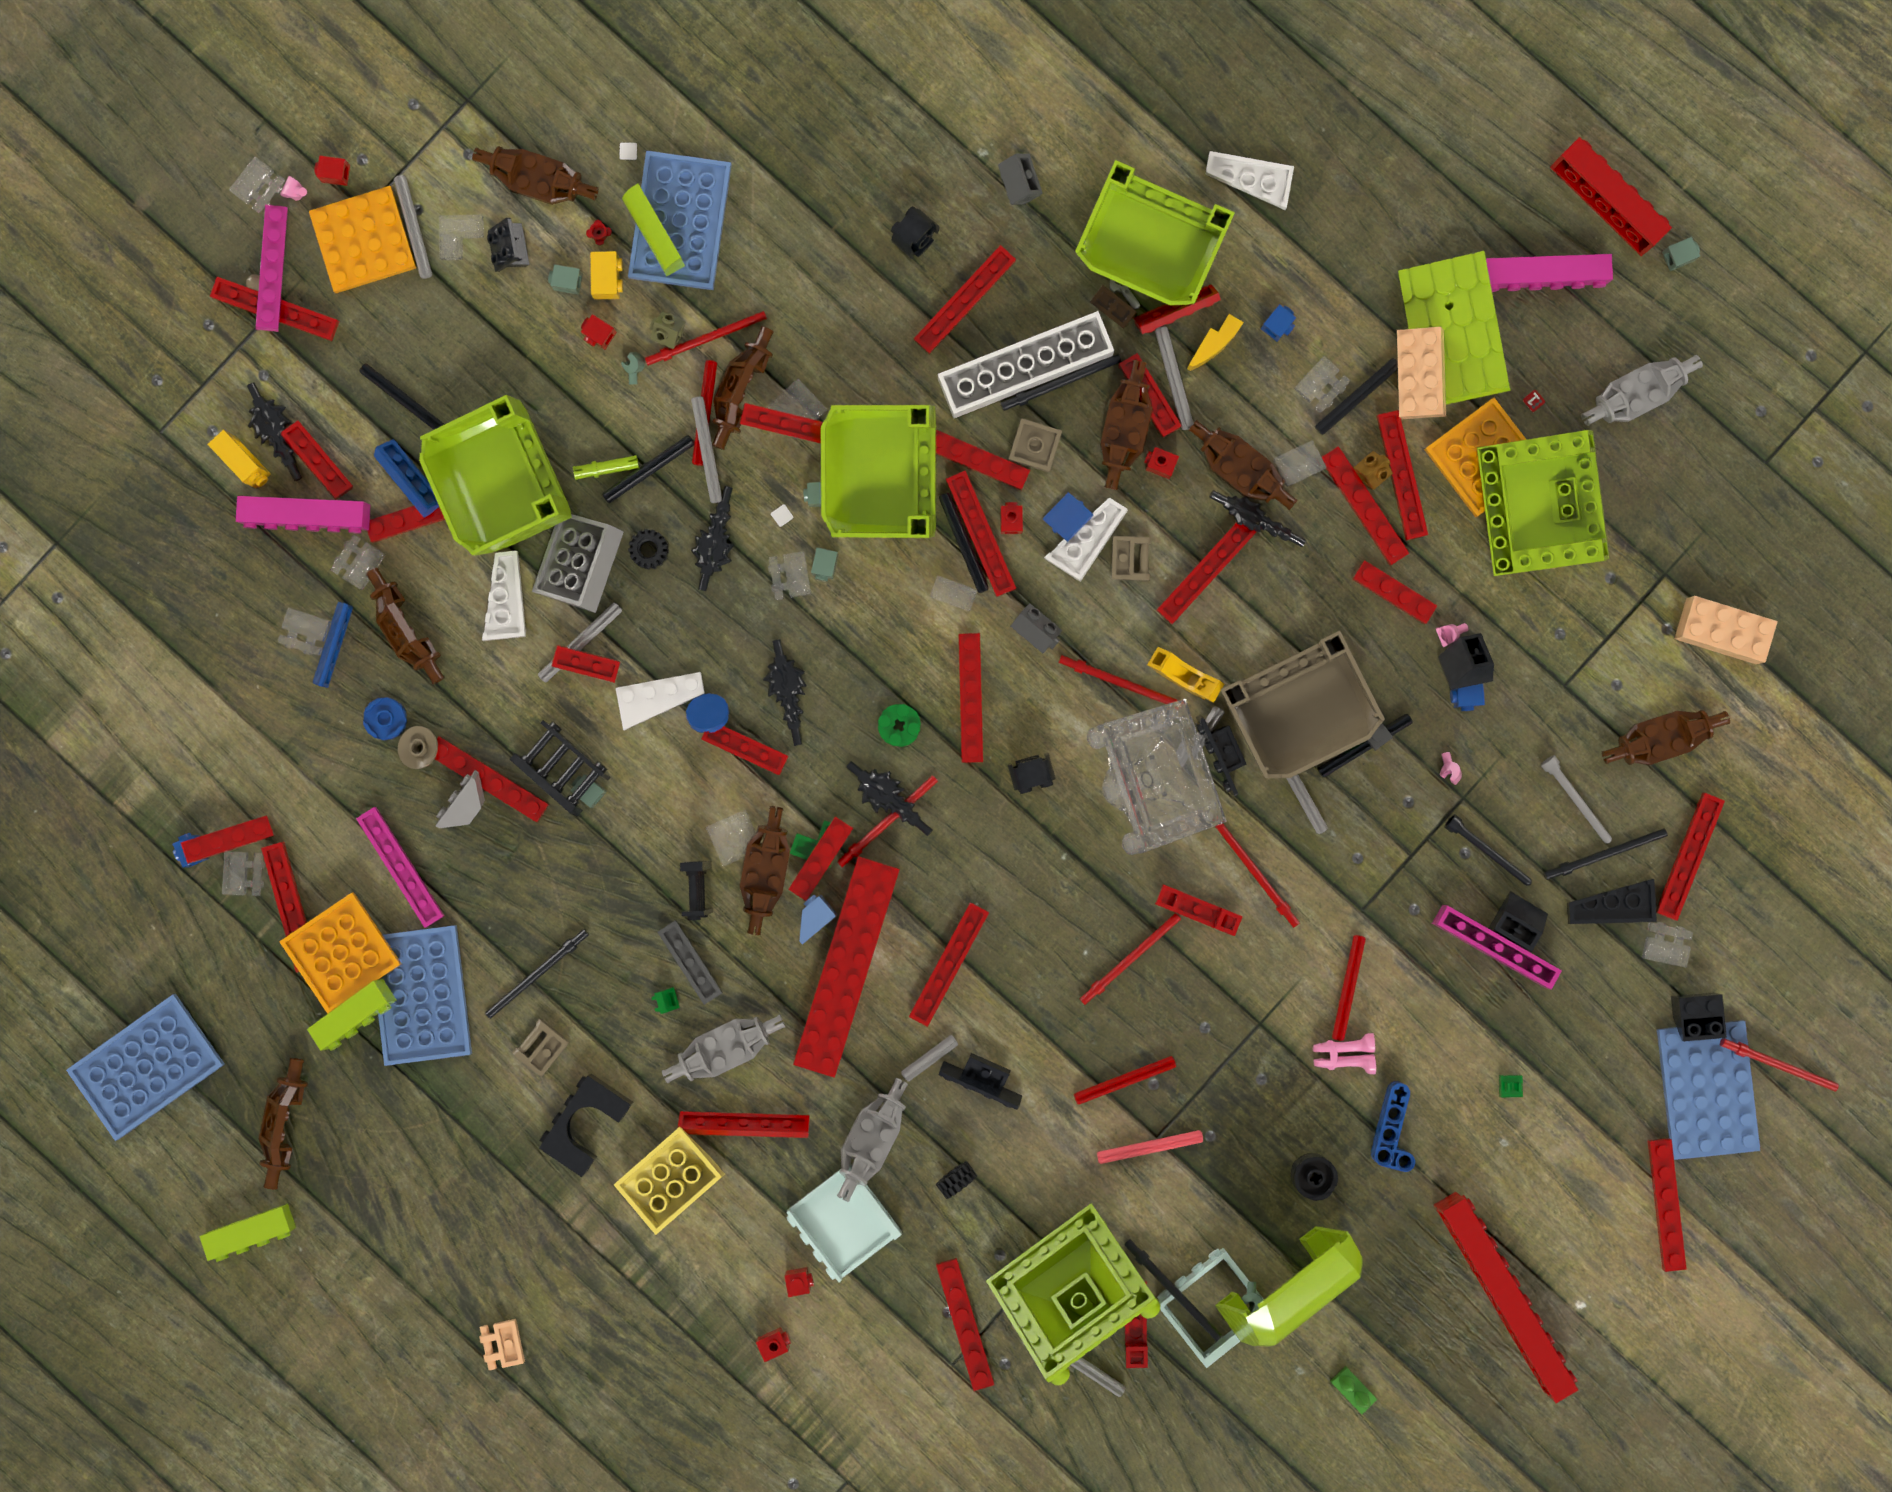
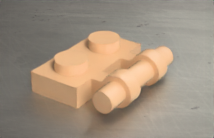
M516 1319L495 1323L493 1325L494 1333L489 1332L488 1325L480 1327L481 1335L479 1338L480 1343H483L485 1355L483 1357L484 1362H487L488 1370L497 1368L496 1360H501L502 1368L525 1362ZM492 1341H497L499 1352L493 1351Z

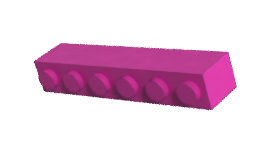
M1612 254L1486 258L1492 292L1499 291V288H1507V291H1518L1529 287V290L1532 291L1540 290L1542 287L1558 290L1562 289L1563 286L1580 289L1584 288L1585 285H1593V288H1603L1613 280Z
M237 496L236 522L243 524V528L257 529V525H264V529L277 530L278 526H285L286 530L298 531L299 527H306L307 531L319 532L320 528H327L328 532L339 533L340 529H348L349 533H361V530H369L371 505L364 501Z
M1447 905L1441 906L1432 922L1433 925L1544 988L1552 990L1562 970Z

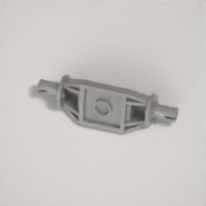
M1694 355L1682 363L1677 358H1671L1669 361L1648 363L1609 383L1603 393L1596 397L1597 406L1582 413V420L1591 416V418L1584 421L1587 426L1601 418L1608 423L1614 421L1629 422L1668 402L1681 386L1688 383L1687 374L1702 368V361L1693 365L1700 357Z
M781 1015L764 1023L760 1022L757 1016L754 1019H734L696 1037L683 1053L678 1054L679 1063L662 1070V1074L666 1076L672 1073V1075L665 1078L667 1083L683 1075L687 1076L690 1081H693L694 1078L716 1077L753 1059L764 1045L770 1044L769 1034L785 1028V1023L783 1021L775 1025V1023L783 1020ZM756 1025V1027L744 1030V1028Z
M896 1078L888 1095L879 1093L876 1100L859 1112L841 1148V1170L839 1173L846 1179L837 1197L843 1198L842 1200L849 1202L856 1186H866L867 1181L880 1171L900 1131L902 1111L905 1110V1106L899 1100L908 1086L905 1081L902 1083L901 1079ZM882 1102H884L881 1109L878 1112H876V1110L879 1108ZM851 1158H852V1159H854V1162H853L851 1171H848V1170H849V1166H850V1162H851Z

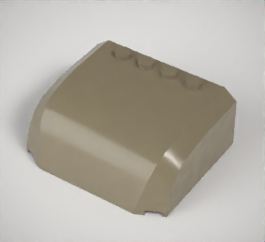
M1340 631L1243 681L1239 680L1221 689V693L1265 778H1291L1369 740L1385 720Z

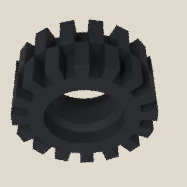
M644 529L642 532L638 531L637 535H633L632 541L629 542L630 548H628V551L634 563L648 570L662 566L664 560H667V554H669V546L666 539L659 532ZM647 541L654 542L657 546L656 554L649 558L641 554V546Z
M965 1161L944 1175L936 1183V1186L944 1197L948 1199L967 1187L978 1175L968 1161Z

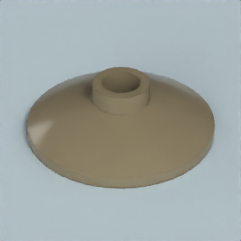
M411 727L402 734L399 740V758L409 768H425L433 762L437 755V738L426 727ZM423 745V750L420 752L419 748Z

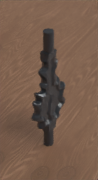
M255 383L248 384L247 388L253 398L252 403L254 405L249 410V413L253 416L248 427L254 429L255 439L261 437V445L266 440H269V446L274 448V458L281 457V463L288 468L294 481L302 479L295 464V457L292 455L294 450L281 436V432L286 429L285 426L292 424L283 414L286 407L275 405L274 399L266 400L264 396H261Z
M724 487L722 501L716 506V513H710L711 526H708L709 533L700 529L701 537L695 536L696 547L691 548V552L698 559L695 565L701 568L700 573L702 576L698 590L707 591L710 576L714 572L722 571L721 566L732 561L727 555L733 548L734 543H727L730 535L724 534L727 531L725 528L726 522L731 518L729 502L733 490L732 487Z
M1212 490L1209 498L1217 501L1225 509L1229 510L1228 513L1235 517L1237 524H1243L1249 530H1255L1256 532L1266 530L1272 537H1277L1278 535L1284 541L1289 540L1300 547L1304 546L1305 539L1292 533L1291 529L1283 527L1282 523L1274 522L1270 517H1266V512L1260 509L1261 504L1249 501L1246 496L1242 498L1237 496L1226 497L1215 490Z
M781 639L773 640L774 662L767 666L770 672L763 678V681L769 682L768 697L775 694L776 702L782 701L780 706L785 709L783 720L787 721L788 729L791 730L794 746L802 745L799 730L801 720L798 716L804 712L798 706L797 702L800 700L796 695H805L801 688L807 686L802 679L805 671L794 666L795 660H787V656L783 653Z
M852 761L849 762L846 768L858 777L857 780L860 782L858 791H862V804L869 802L875 813H878L879 808H883L886 813H888V809H891V813H898L902 823L907 821L908 824L913 827L916 826L926 836L931 834L933 829L921 820L918 812L912 810L915 804L905 802L903 800L904 797L898 795L904 788L897 786L901 781L892 779L890 771L878 774L877 769H874L869 773L867 770L863 771Z

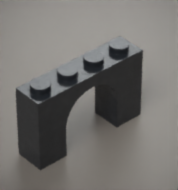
M589 1074L587 1077L582 1076L576 1085L579 1088L575 1095H569L564 1103L567 1107L563 1113H557L551 1122L554 1124L550 1132L546 1130L539 1140L542 1142L539 1147L540 1150L580 1177L587 1173L597 1156L577 1143L573 1138L570 1122L574 1113L584 1107H593L619 1123L634 1103L593 1074Z

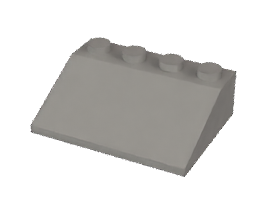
M571 514L572 518L554 526L532 592L596 613L623 531L605 523Z

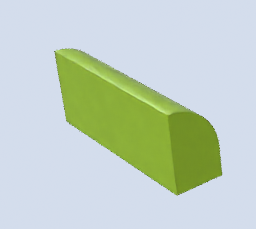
M637 183L623 195L622 200L667 277L685 265L640 185Z

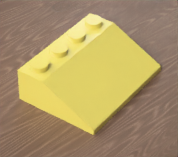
M679 1127L619 1179L614 1186L656 1235L720 1180L725 1173Z

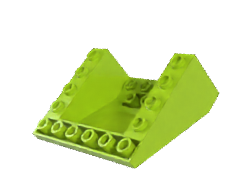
M1592 430L1477 448L1494 576L1600 562L1610 559Z

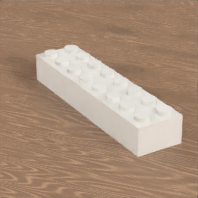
M1099 311L939 373L938 381L953 418H957L1112 357L1114 349Z

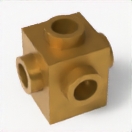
M1374 451L1354 467L1361 481L1372 490L1376 489L1393 474L1389 467L1391 463L1388 458L1383 454L1380 456Z

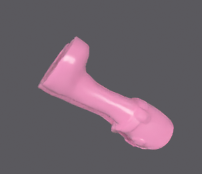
M1373 1033L1365 1034L1362 1039L1356 1041L1333 1042V1040H1328L1327 1042L1313 1045L1314 1052H1330V1058L1314 1059V1066L1328 1068L1329 1070H1334L1337 1067H1362L1367 1074H1376L1374 1054L1338 1056V1052L1359 1051L1374 1053L1375 1038Z

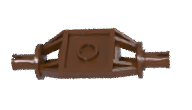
M498 146L494 153L477 147L474 150L476 154L473 153L472 160L489 165L490 175L496 176L511 192L551 205L565 201L573 202L577 195L594 201L597 198L595 194L598 195L599 187L582 183L581 173L574 172L564 162L524 149H503ZM502 169V170L508 172V175L504 174L503 172H501V171H499V170ZM559 189L569 190L568 193L558 192Z
M761 326L755 343L746 342L744 346L747 349L729 362L714 397L713 403L716 419L714 418L712 422L718 425L719 429L712 446L721 450H725L731 433L740 434L741 432L739 429L741 424L739 423L742 409L738 405L744 399V391L747 384L753 378V372L764 373L768 359L773 356L766 348L774 331L767 327Z
M1133 360L1130 379H1121L1120 383L1122 384L1110 400L1101 439L1104 460L1101 464L1109 468L1104 486L1106 488L1118 490L1121 471H1130L1131 465L1144 451L1153 407L1148 391L1150 386L1142 382L1147 365L1143 361ZM1140 388H1142L1141 403L1139 402ZM1127 451H1128V452H1130V453H1129V455H1128V457H1127V459H1126V462H1125L1124 466H1122V464H1123V462H1124V459H1125V456H1126Z
M1198 420L1188 430L1203 441L1204 446L1200 450L1204 452L1211 471L1243 497L1263 500L1266 503L1275 498L1288 510L1298 501V499H1295L1283 489V484L1286 480L1281 478L1273 463L1239 436L1222 431L1220 427L1211 432ZM1208 445H1210L1215 450V452L1219 455L1218 457L1214 455V453L1210 450ZM1257 487H1260V488L1264 489L1265 491L1269 492L1270 495H1268V494H1266V493H1264V492H1262V491H1259V490H1257L1256 488H1257Z
M378 567L368 571L366 576L375 588L370 598L371 600H376V622L397 657L414 665V670L424 668L432 684L442 681L445 677L435 663L441 654L435 651L428 637L417 640L413 628L406 623L404 614L400 609L405 599L397 588V582L387 583Z
M1704 710L1698 712L1674 711L1634 724L1624 736L1619 737L1618 747L1602 751V757L1611 755L1603 760L1605 764H1609L1624 758L1628 765L1634 763L1652 765L1691 752L1706 739L1713 738L1714 728L1730 724V718L1721 720L1729 715L1726 711L1712 716H1708Z
M770 806L767 824L759 825L757 832L746 845L739 886L745 904L743 911L751 915L747 933L751 935L754 933V928L755 935H761L763 917L773 915L772 910L783 893L790 850L786 839L788 831L780 827L784 810L781 807H777L776 811L775 806ZM764 833H766L763 843H760Z
M290 1058L287 1077L277 1078L279 1084L267 1096L259 1134V1142L265 1156V1160H260V1165L267 1168L263 1187L267 1189H278L280 1172L291 1168L289 1160L292 1147L282 1143L285 1137L283 1128L285 1121L289 1118L288 1105H302L304 1087L308 1086V1082L300 1079L304 1063L303 1059Z

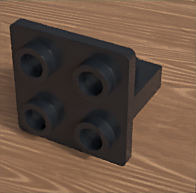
M505 218L488 230L487 241L490 244L491 262L494 265L495 272H500L506 267H527L530 265L522 223H512L511 218Z

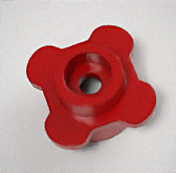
M595 220L590 229L586 231L587 237L594 239L595 243L599 246L603 245L607 236L612 234L611 228L605 227L601 220Z

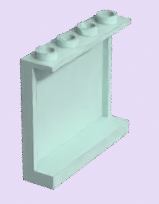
M850 1163V1166H849V1170H848V1171H851V1168H852V1164H851V1163ZM839 1170L791 1206L786 1212L788 1214L786 1218L792 1227L797 1226L801 1234L799 1235L806 1245L810 1244L814 1249L812 1253L819 1262L823 1261L827 1266L826 1272L832 1280L836 1278L838 1282H841L844 1276L893 1239L896 1240L900 1237L902 1230L868 1185H857L849 1202L837 1197L846 1179L839 1173Z

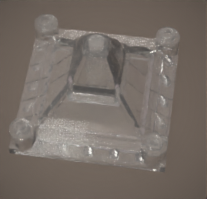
M1186 699L1103 723L1088 730L1087 741L1089 745L1094 749L1106 747L1108 752L1109 769L1105 774L1102 784L1103 796L1112 806L1120 811H1124L1134 831L1124 835L1122 839V846L1127 854H1141L1227 822Z

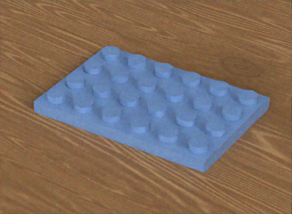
M646 151L641 189L685 266L666 277L638 226L635 225L628 272L629 279L714 290L732 167L731 162Z
M457 925L384 934V938L402 963L381 978L397 1000L391 1004L392 1008L382 1015L378 1014L384 1066L471 1055L472 1048Z
M173 994L66 1071L113 1139L117 1141L225 1064L176 994Z
M1745 1021L1725 1022L1727 1036L1725 1039L1748 1045ZM1677 1027L1657 1029L1669 1138L1672 1139L1674 1160L1760 1151L1750 1058L1747 1056L1741 1057L1734 1054V1051L1720 1046L1722 1038L1683 1042Z

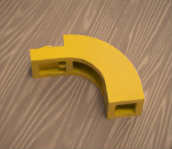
M1157 647L1147 664L1154 671L1184 690L1213 703L1225 685L1220 680L1193 668L1173 653Z

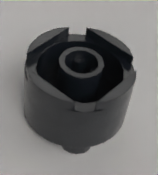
M912 206L906 212L904 219L892 226L891 232L893 235L891 241L908 257L914 259L913 255L919 257L931 246L934 241L931 237L934 232L938 234L940 227L922 210Z
M1049 753L1044 754L1045 758L1035 755L1015 761L1016 766H1012L1011 763L1007 765L1014 790L1024 794L1033 791L1032 787L1035 786L1046 788L1054 785L1053 780L1056 777Z
M1304 1154L1292 1164L1290 1174L1292 1184L1302 1196L1310 1200L1319 1201L1328 1198L1337 1186L1338 1173L1336 1168L1328 1159L1320 1154ZM1314 1172L1318 1175L1315 1177V1181L1310 1178Z

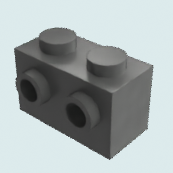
M1014 154L998 164L1011 205L1026 204L1043 194L1030 154Z

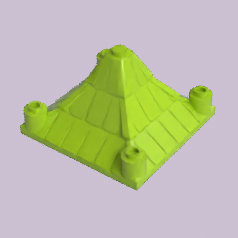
M1092 1203L986 1280L1048 1383L1051 1382L1054 1385L1064 1384L1069 1379L1070 1371L1068 1367L1072 1363H1075L1087 1352L1094 1349L1140 1314L1147 1319L1153 1318L1159 1313L1161 1307L1160 1302L1144 1282Z

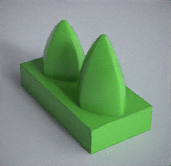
M1346 1366L1330 1380L1361 1414L1377 1401V1398Z

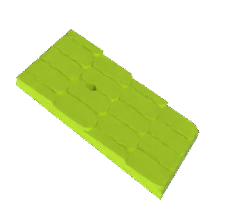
M1481 251L1475 254L1399 270L1408 328L1442 327L1444 330L1446 405L1510 391L1485 252Z

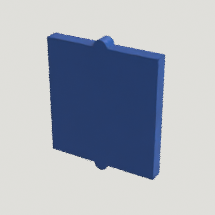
M1068 492L1047 513L1043 520L1052 528L1054 533H1058L1068 542L1094 515L1084 506L1082 501H1078Z

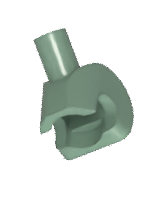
M630 352L627 356L630 362L626 361L624 363L622 361L621 365L628 373L629 384H638L637 373L644 369L645 359L637 352Z
M1248 1281L1247 1294L1241 1299L1245 1304L1249 1303L1248 1309L1251 1313L1259 1309L1257 1304L1263 1301L1260 1295L1256 1294V1282Z

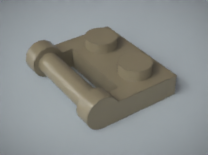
M1112 537L1111 580L1150 581V574H1148L1150 537ZM1134 544L1140 545L1139 573H1134Z
M539 1018L535 1023V1028L519 1048L516 1047L512 1053L542 1077L570 1042L550 1027L547 1022ZM544 1031L547 1036L530 1057L527 1056L526 1051Z

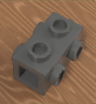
M1030 603L1010 626L1042 653L1048 648L1053 649L1058 644L1060 639L1057 637L1063 631Z

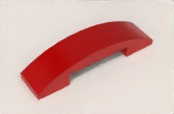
M1164 884L1155 902L1160 907L1232 936L1236 935L1243 917Z
M1140 1314L1124 1326L1126 1368H1148L1147 1318Z

